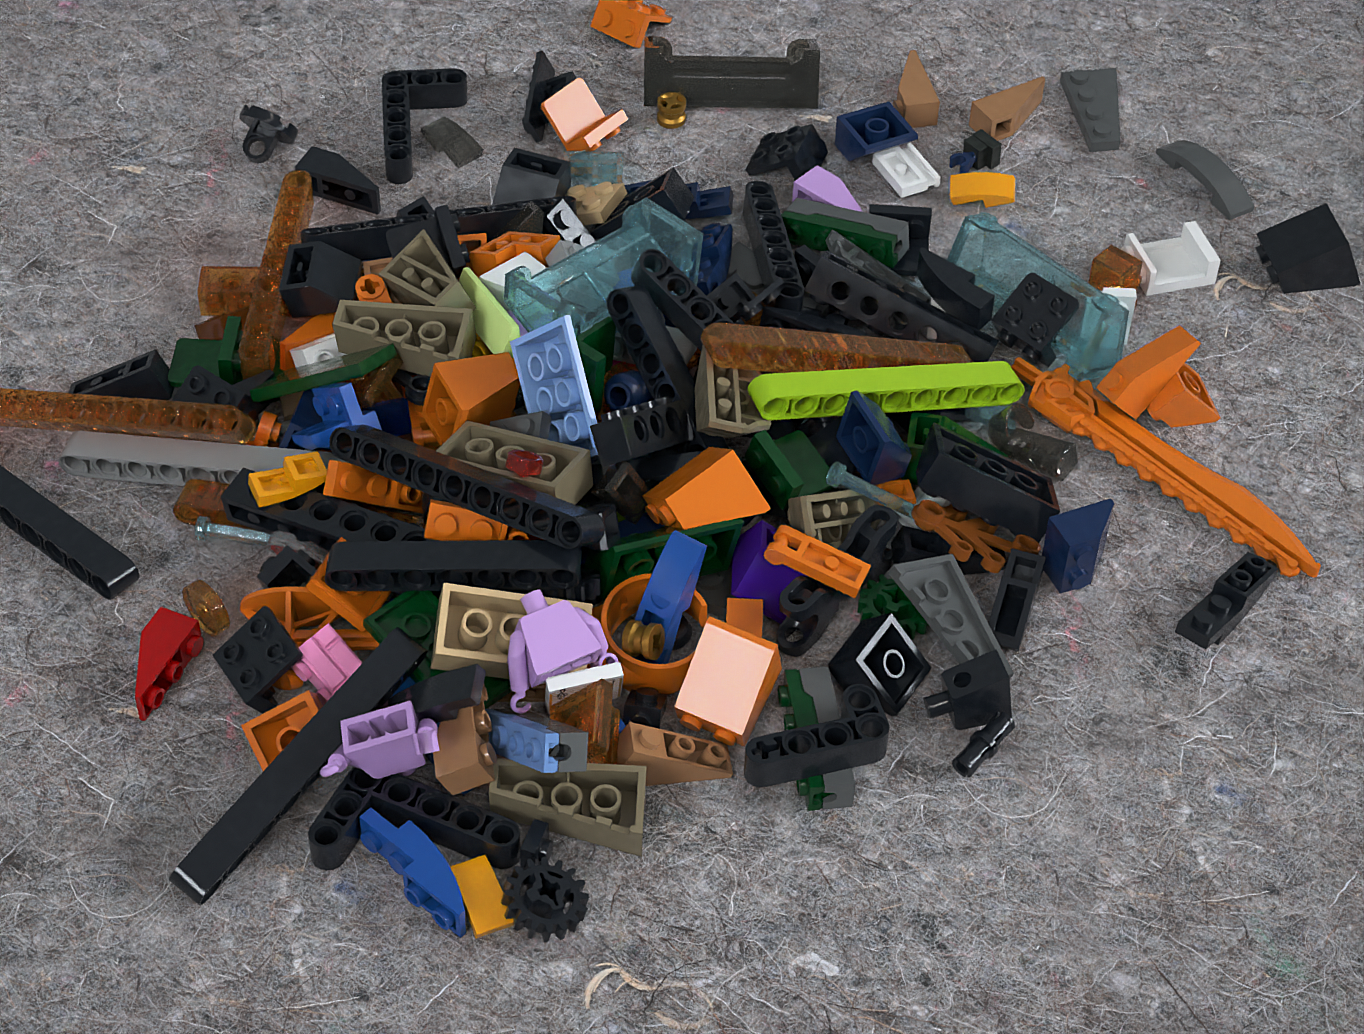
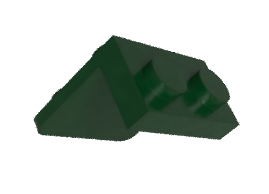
M227 317L222 340L191 338L177 340L168 374V381L171 387H181L192 368L197 365L231 385L236 384L238 372H242L243 368L242 352L247 350L248 332L247 330H242L241 317Z
M611 316L595 323L591 328L576 337L595 413L602 408L604 375L611 370L613 365L616 326Z
M766 430L753 435L744 456L782 511L789 508L788 499L819 494L834 487L837 481V477L813 444L799 430L774 441Z

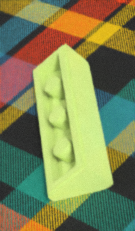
M468 267L463 268L459 282L476 306V309L473 311V318L477 335L493 354L509 352L513 358L510 341L521 337L519 325L474 272Z

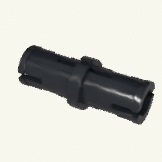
M996 712L983 729L975 731L970 736L969 744L952 760L954 769L964 777H971L984 760L992 758L997 753L998 745L1014 730L1015 723L1013 719L1005 712Z

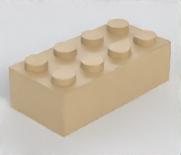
M443 583L438 603L430 669L451 671L478 664L486 671L485 676L509 679L507 657L510 635L515 631L518 620L528 615L520 600L526 594ZM544 597L548 606L563 600ZM567 600L573 607H579L592 616L593 604ZM587 665L577 668L570 672L587 669Z

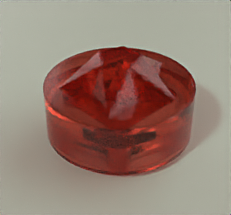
M511 450L508 452L505 466L509 470L514 471L517 476L528 477L541 474L544 460L540 455L530 451Z

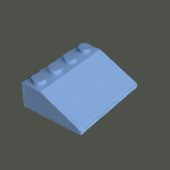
M566 315L510 341L528 414L544 411L552 416L548 440L590 450L591 463H594L599 459L590 426L598 423L570 315Z

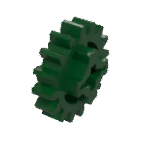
M881 574L879 575L878 583L869 580L867 589L861 588L857 613L861 614L860 622L865 619L892 613L911 640H914L915 631L922 635L926 633L929 624L893 578L887 579L886 576Z

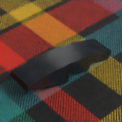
M478 664L438 674L396 693L388 699L381 709L411 701L418 722L426 718L434 720L435 723L457 719L459 709L480 704L486 671Z

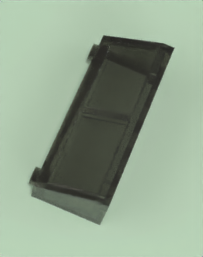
M644 36V106H657V100L661 94L676 92L686 98V107L818 109L820 49L816 39H796L787 47L786 57L672 55V46L666 38Z

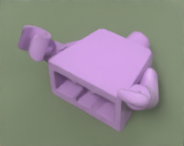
M534 590L520 599L528 615L518 620L515 631L510 635L507 657L510 687L512 691L516 692L510 700V706L514 712L525 713L531 708L530 703L521 708L516 707L517 701L526 696L525 691L529 689V683L533 688L545 683L548 677L566 674L587 664H590L591 668L602 666L605 658L608 664L619 663L616 655L606 651L609 645L598 619L579 607H573L567 600H562L548 606L541 590Z
M411 701L341 720L343 744L329 757L328 764L321 768L320 775L328 777L336 772H342L349 765L360 768L372 778L377 779L397 773L409 776L415 772L416 768L426 763L425 754L440 751L437 725L434 720L427 718L418 722Z

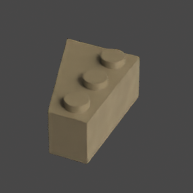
M424 229L379 273V276L396 299L404 304L472 309V312L476 309V306Z

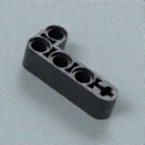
M851 685L843 694L840 719L751 739L745 747L743 772L746 781L752 786L768 787L881 761L887 752L890 726L875 691L867 685Z

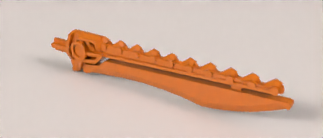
M1020 357L1015 359L1014 364L1011 366L1020 379L1032 386L1028 401L1029 408H1034L1040 412L1045 419L1066 433L1089 437L1092 439L1095 449L1113 453L1117 464L1126 467L1132 466L1137 470L1141 480L1157 483L1163 495L1169 497L1176 496L1181 499L1185 510L1193 513L1200 512L1206 517L1211 527L1217 529L1224 528L1229 532L1232 542L1241 545L1247 544L1253 548L1255 555L1277 564L1281 575L1291 578L1297 576L1302 570L1310 577L1315 578L1318 576L1321 564L1314 560L1291 529L1246 488L1192 460L1160 440L1097 392L1087 378H1075L1076 372L1068 364L1064 363L1062 367L1056 368L1053 371L1042 372Z

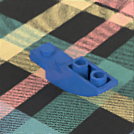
M677 530L671 533L658 559L635 620L641 621L646 626L650 623L661 624L664 628V648L657 660L645 659L641 654L633 657L647 663H669L683 612L691 605L707 545Z
M370 807L359 816L360 838L364 846L372 853L378 852L388 860L396 873L403 875L404 894L411 904L416 907L422 906L432 914L434 921L442 929H450L461 938L466 934L463 899L457 880L444 856L428 836L412 821L408 820L397 829Z

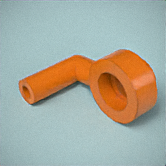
M264 411L255 435L254 446L268 447L270 441L277 442L282 428V423L277 422L278 415Z

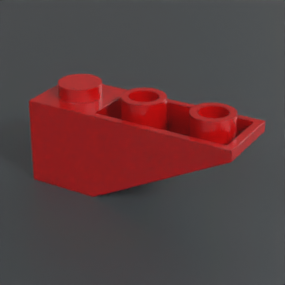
M160 607L141 631L135 700L140 720L145 722L151 712L160 707L166 692L173 683H177L181 679L184 668L191 659L197 657L201 652L203 637L201 636L199 620Z

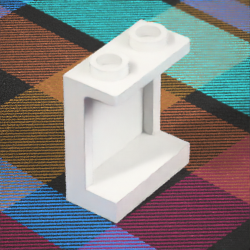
M1196 221L1184 223L1181 237L1140 244L1134 233L1126 234L1125 244L1121 248L1123 263L1128 265L1133 273L1134 281L1140 285L1146 296L1211 285L1216 282L1221 260Z

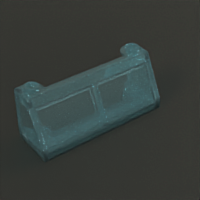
M646 197L629 206L624 211L621 228L532 277L530 269L526 266H519L506 273L504 302L528 333L562 316L570 315L575 337H577L595 323L610 316L607 309V297L611 291L635 286L631 279V273L640 255L647 249L661 251L697 286L703 233ZM669 291L672 295L677 296L676 293Z
M980 212V214L965 216L947 260L975 274L974 285L995 295L994 306L998 309L1001 308L1025 276L1031 272L1036 273L1076 298L1080 305L1079 309L1050 345L1067 356L1065 363L1071 366L1068 374L1079 382L1106 376L1114 365L1122 359L1129 310L1120 305V301L1115 296L1102 293L997 222L998 219L992 214Z

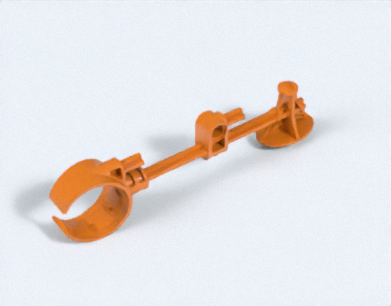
M652 573L633 576L622 581L612 589L604 604L592 608V616L600 621L609 645L606 651L616 655L619 663H621L624 674L622 687L631 691V689L637 690L640 687H650L658 690L661 694L675 693L681 690L695 651L676 662L653 664L629 656L612 639V635L617 627L626 618L638 611ZM285 586L262 589L246 595L240 602V611L248 620L263 606L269 607L298 647L325 625L331 624L342 617L305 587ZM694 590L691 605L684 612L691 615L703 629L707 621V603L700 593ZM319 625L317 628H313L312 630H300V627L302 626ZM334 629L351 650H375L379 646V643L367 630L362 633L358 629ZM606 658L603 660L602 665L608 664ZM291 667L272 686L281 690H296L303 686V681L294 673Z

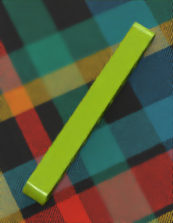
M1006 361L763 374L750 382L747 391L762 418L765 420L843 416L850 394L856 390L878 404L884 413L1009 405L1021 398L1025 388L1009 363Z

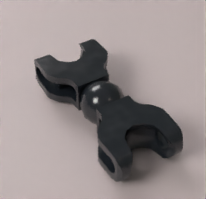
M873 505L860 515L853 523L843 543L837 548L871 565L861 588L869 580L878 582L879 575H885L892 565L893 551L887 548L886 545L896 532L898 515L895 511L883 505ZM885 520L886 523L877 531L871 527L873 521ZM809 576L796 577L780 594L779 611L785 614L786 618L777 629L776 644H778V649L782 653L793 657L805 654L820 639L828 622L839 610V603L848 600L851 596ZM796 630L803 634L802 639L799 641L791 642L786 639Z

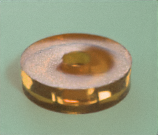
M197 579L183 588L184 603L192 618L199 620L200 628L215 637L230 627V618L222 600L206 582Z

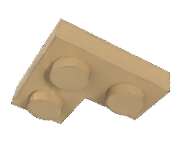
M602 182L590 187H585L584 185L573 186L567 190L565 196L576 198L578 219L583 225L604 223L627 195L624 183L611 184V182Z

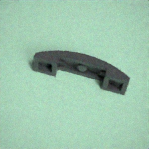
M1179 140L1156 150V154L1172 169L1184 167L1213 194L1211 204L1227 219L1232 220L1253 212L1254 205L1244 186L1231 169L1208 149L1194 142Z

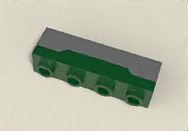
M796 198L786 211L781 214L789 242L792 245H805L810 249L829 251L825 240L830 232L835 230L876 260L892 268L909 249V225L906 221L802 198Z
M828 666L784 671L783 685H778L777 688L780 708L786 707L787 712L783 718L784 731L840 719ZM852 768L796 780L798 796L805 797L807 811L820 810L821 808L824 810L853 807L855 779Z

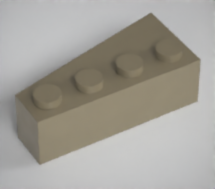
M340 300L332 323L339 352L351 354L393 343L397 355L384 363V365L431 377L434 363L471 358L477 337L472 309Z
M497 758L496 764L493 765L495 781L489 782L490 811L531 826L534 819L549 823V831L642 857L646 766L587 763V771L542 773L510 759Z

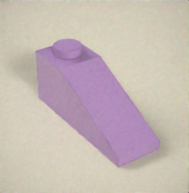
M818 165L794 181L792 202L796 198H802L863 212L841 178Z

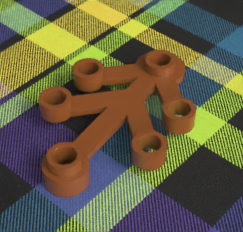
M922 500L911 511L914 522L919 528L925 531H936L951 545L949 554H953L956 560L961 562L968 561L974 548L983 556L981 561L982 567L991 573H999L1005 564V558L993 551L989 546L1010 553L1011 548L1036 555L1041 550L1039 543L1026 535H1017L1013 542L994 536L999 525H989L980 517L964 521L968 511L962 512L953 507L951 503L949 506L941 507L931 500Z

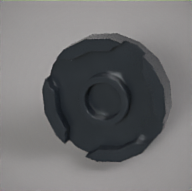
M244 105L239 114V119L250 127L242 145L243 151L250 161L258 164L267 161L278 141L286 144L294 143L298 135V129L294 125L289 123L288 127H285L279 121L280 116L258 106L251 105L249 108L247 105ZM256 141L265 143V150L260 155H252L249 150L252 143Z

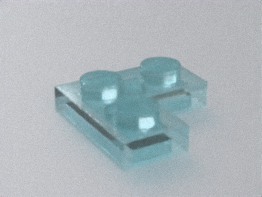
M564 151L563 160L571 162V176L583 177L587 174H592V186L602 182H611V184L623 183L624 152Z

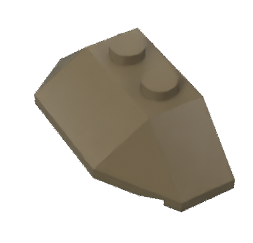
M710 337L704 338L695 383L696 430L698 432H703L710 436L733 438L770 429L771 420H765L761 417L747 391L750 382L762 374L743 355L744 351L737 343Z
M876 487L788 499V520L792 528L837 549L845 540L855 520L869 507L878 505ZM881 520L873 521L871 527L876 529Z

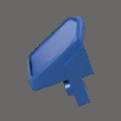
M333 383L312 389L314 394L313 406L323 421L293 433L291 436L293 442L299 447L311 451L314 449L331 450L329 445L331 433L339 427L365 424L379 430L382 429L375 410L361 411L352 383Z

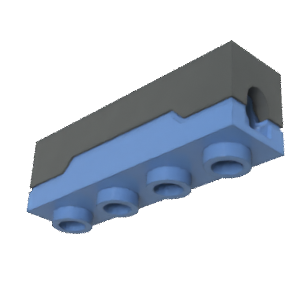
M511 708L485 709L492 723V731L488 734L495 754L542 773L587 771V731L530 711L516 713Z

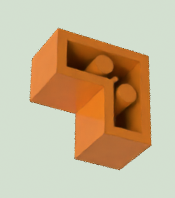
M509 231L469 252L473 272L479 278L484 273L523 252L529 253L549 269L545 258L560 240V235Z

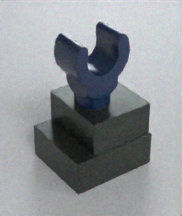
M981 129L964 140L963 153H955L950 156L949 167L952 168L960 165L959 174L968 173L971 167L977 171L985 166L993 169L1000 165L1001 143Z

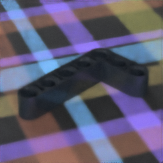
M456 68L390 71L382 76L384 157L386 178L389 182L405 184L413 178L410 110L464 106L468 101L467 75L463 70Z
M356 767L349 771L308 831L311 860L314 866L326 871L340 867L354 849L361 835L359 816L370 807L397 828H400L408 820L412 821L435 844L472 859L486 855L491 867L509 869L515 866L520 859V830L517 823L513 820L398 773L377 779L372 778L365 771Z

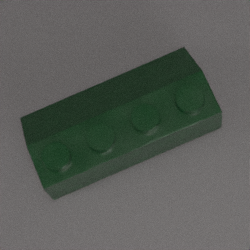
M741 518L688 529L663 526L659 529L643 533H632L621 537L608 550L589 549L584 567L585 570L595 569V573H600L601 595L599 596L601 600H605L612 589L622 581L633 576L653 573L671 533L677 530L707 545L698 577L728 570L744 522Z

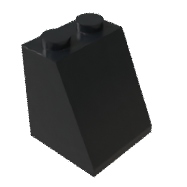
M1327 203L1256 233L1260 245L1255 247L1259 260L1262 264L1268 263L1269 266L1266 267L1269 279L1272 284H1279L1283 294L1352 287L1361 284L1349 242Z

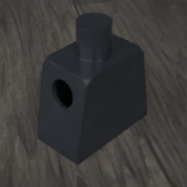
M997 649L943 671L941 674L943 692L923 698L930 719L949 714L953 726L957 730L987 725L998 711L1000 713L1005 712L1012 718L1010 678Z

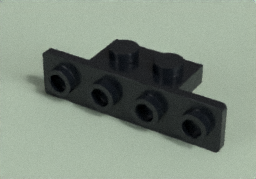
M543 50L536 54L532 79L529 83L530 89L528 99L526 100L525 114L522 119L526 133L531 134L536 143L543 140L545 124L550 123L541 109L542 102L574 79H577L573 71L554 77L555 70Z

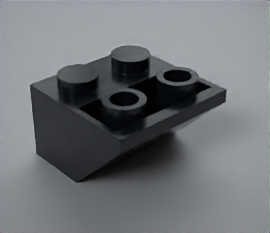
M513 148L502 165L492 205L565 196L567 190L571 188V162Z
M321 241L289 245L279 292L292 318L333 313L337 311L340 300L356 301L355 285L361 277L362 261Z

